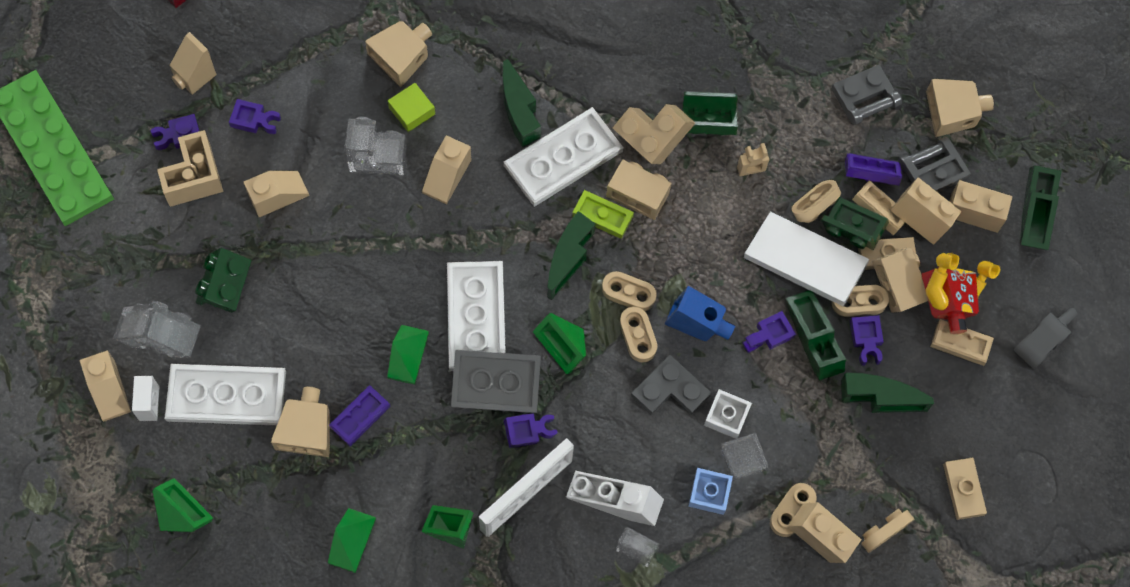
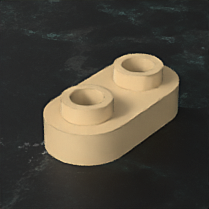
M823 181L792 206V212L796 220L810 223L816 220L818 215L826 208L835 204L841 195L836 181Z
M617 271L607 274L603 279L602 292L607 299L626 307H639L644 311L651 309L655 304L656 290L648 282ZM613 285H618L621 288V290L615 292L611 289V287ZM644 295L647 300L641 302L637 299V296Z
M878 285L855 286L847 299V302L850 304L849 307L841 306L833 301L832 307L837 314L844 317L877 315L885 310L889 302V295L883 287ZM869 299L876 300L878 304H870Z
M629 307L623 311L620 318V328L630 356L638 362H648L656 354V338L646 312L639 307ZM635 320L639 325L632 327L629 325V322ZM643 345L647 348V351L642 353L637 348Z
M798 483L790 488L770 518V526L775 534L781 537H789L794 534L787 527L788 525L781 521V517L788 516L792 520L803 503H816V493L811 486L805 483ZM797 494H805L807 501H800L797 498Z
M897 509L885 519L888 522L885 526L879 529L875 525L862 535L865 540L861 544L868 553L915 520L908 510L902 513L900 509Z

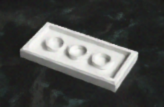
M592 107L504 161V167L535 207L623 152V146Z
M772 212L769 213L744 254L745 259L841 306H844L869 262L868 258Z
M503 261L447 263L449 371H454L455 350L505 353Z
M171 364L165 420L168 422L277 425L283 411L286 370L285 368Z
M567 438L479 516L480 530L486 537L495 532L572 462L574 445Z

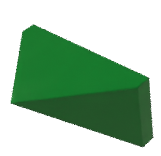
M553 313L548 314L533 331L566 374H569L586 356L584 329Z
M401 325L392 342L388 379L415 385L429 331Z
M175 478L154 488L153 496L160 531L193 532L213 520V517Z
M432 505L422 532L464 549L474 513L470 510Z
M348 508L335 529L328 564L356 573L376 517Z

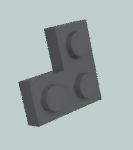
M671 355L631 393V397L650 415L670 396L692 415L711 395V392Z

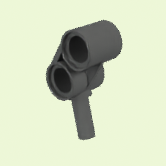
M1068 308L1059 318H1056L1052 313L1048 314L1013 351L1034 370L1051 354L1052 349L1055 350L1072 333L1067 328V325L1077 316V311L1074 308Z

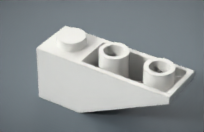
M575 471L566 496L567 499L609 514L655 526L664 501L651 486Z

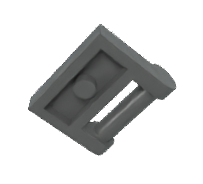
M880 64L836 82L831 88L852 125L859 124L864 118L889 107L896 108L902 105L900 94L894 90ZM881 94L885 96V98L860 109L855 107V105Z
M948 137L939 139L937 144L911 156L905 155L898 159L901 170L907 174L912 183L917 178H920L936 192H941L957 184L959 180L964 181L971 175ZM941 153L946 156L919 170L915 166Z

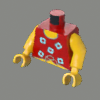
M942 253L936 258L939 268L921 274L931 313L934 318L948 320L950 334L967 332L965 319L975 316L979 312L978 297L987 284L985 283L986 278H996L1000 273V266L992 262L982 261L978 264L977 272L979 275L976 277V272L957 269L959 264L958 255Z

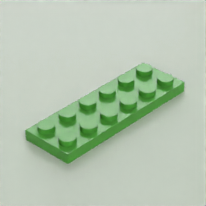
M36 70L0 88V118L64 226L114 200Z

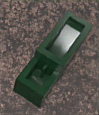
M506 59L503 61L504 104L513 132L523 148L541 138V125L533 115L536 112V99L510 61Z
M1035 165L1030 167L1024 198L1020 245L1049 250L1059 199L1057 192L1061 170Z
M579 211L564 230L552 258L547 297L550 300L557 295L586 261L587 250L583 247L595 234L596 224Z
M809 290L787 297L786 304L793 324L818 380L844 373L846 358L834 338L835 331L814 293Z
M845 373L841 379L842 403L871 402V413L928 412L934 404V399L924 392L900 381L883 376L865 373Z

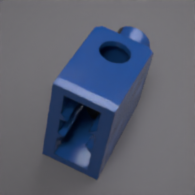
M687 286L674 301L665 321V325L702 341L709 340L714 334L728 340L735 328L734 324L722 319L726 311L723 305L690 286Z

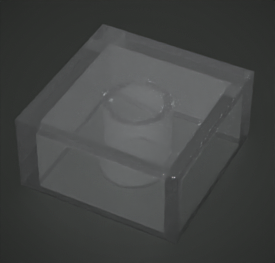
M756 433L722 443L720 447L730 476H733L732 481L766 471L768 468Z
M626 527L618 541L616 551L649 567L659 544Z

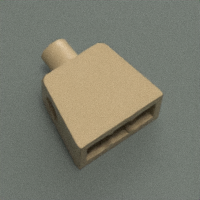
M399 21L365 41L367 54L401 87L427 59V45L424 41L432 36V32L424 23L411 30L403 21Z
M932 79L926 90L935 137L973 128L982 117V111L993 110L994 102L992 95L978 96L976 84L973 81Z
M304 387L301 401L291 399L286 401L271 441L275 450L329 457L330 411L328 405L318 403L319 389Z

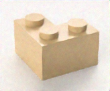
M666 104L654 120L648 117L641 109L629 107L614 125L613 129L651 164H662L694 126L695 122L676 105Z
M205 130L178 137L184 162L157 169L163 193L169 206L224 192Z

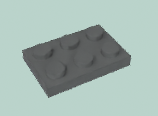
M455 350L451 407L537 413L541 356Z

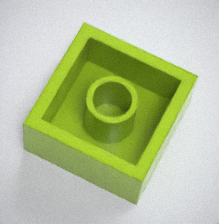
M416 83L388 100L389 109L407 132L435 115V107Z

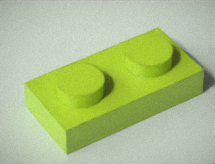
M586 190L583 191L572 212V217L578 211L596 224V228L620 239L625 234L634 215V212Z

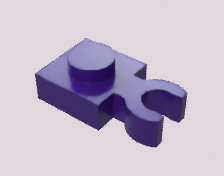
M237 99L229 125L232 128L257 133L258 127H262L265 132L276 134V127L268 123L271 120L280 121L281 117L276 111L264 113L263 105Z
M195 114L169 120L170 128L155 127L150 130L153 138L163 136L162 140L154 142L156 150H163L173 142L176 149L180 148L178 137L200 132Z
M880 316L852 317L850 326L853 346L862 347V352L859 356L861 366L866 365V355L868 354L873 355L876 365H879L882 361V353L876 346H880L884 342Z
M534 413L505 418L504 425L509 448L537 444L539 442L538 435L547 439L554 437L557 434V430L549 431L545 428V423L552 422L554 415H545L539 421H535Z

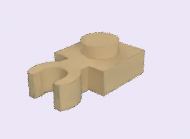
M762 143L759 148L754 150L751 149V146L745 148V153L740 156L737 165L739 176L766 171L769 157L765 143Z

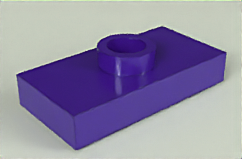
M847 153L845 159L847 177L864 179L866 181L870 180L872 183L881 182L900 185L902 175L899 162Z
M369 385L329 424V428L350 447L391 407L390 403Z

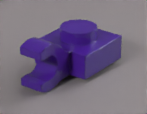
M783 311L758 322L756 327L759 331L745 338L746 341L742 344L748 353L765 343L771 350L794 339L796 333Z

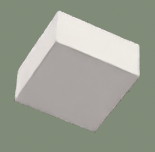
M134 376L132 412L139 421H157L159 385L153 376Z
M719 389L704 426L737 439L752 403Z

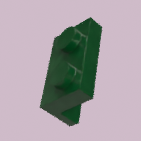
M684 92L682 111L695 122L688 133L737 135V94Z
M841 197L836 201L829 216L824 215L821 219L826 228L825 231L836 238L843 236L850 239L849 242L860 249L867 247L871 250L875 249L889 223L888 218Z
M222 247L209 253L203 265V268L206 269L204 277L200 279L195 289V294L198 295L196 304L203 305L208 303L230 313L235 312L251 259Z

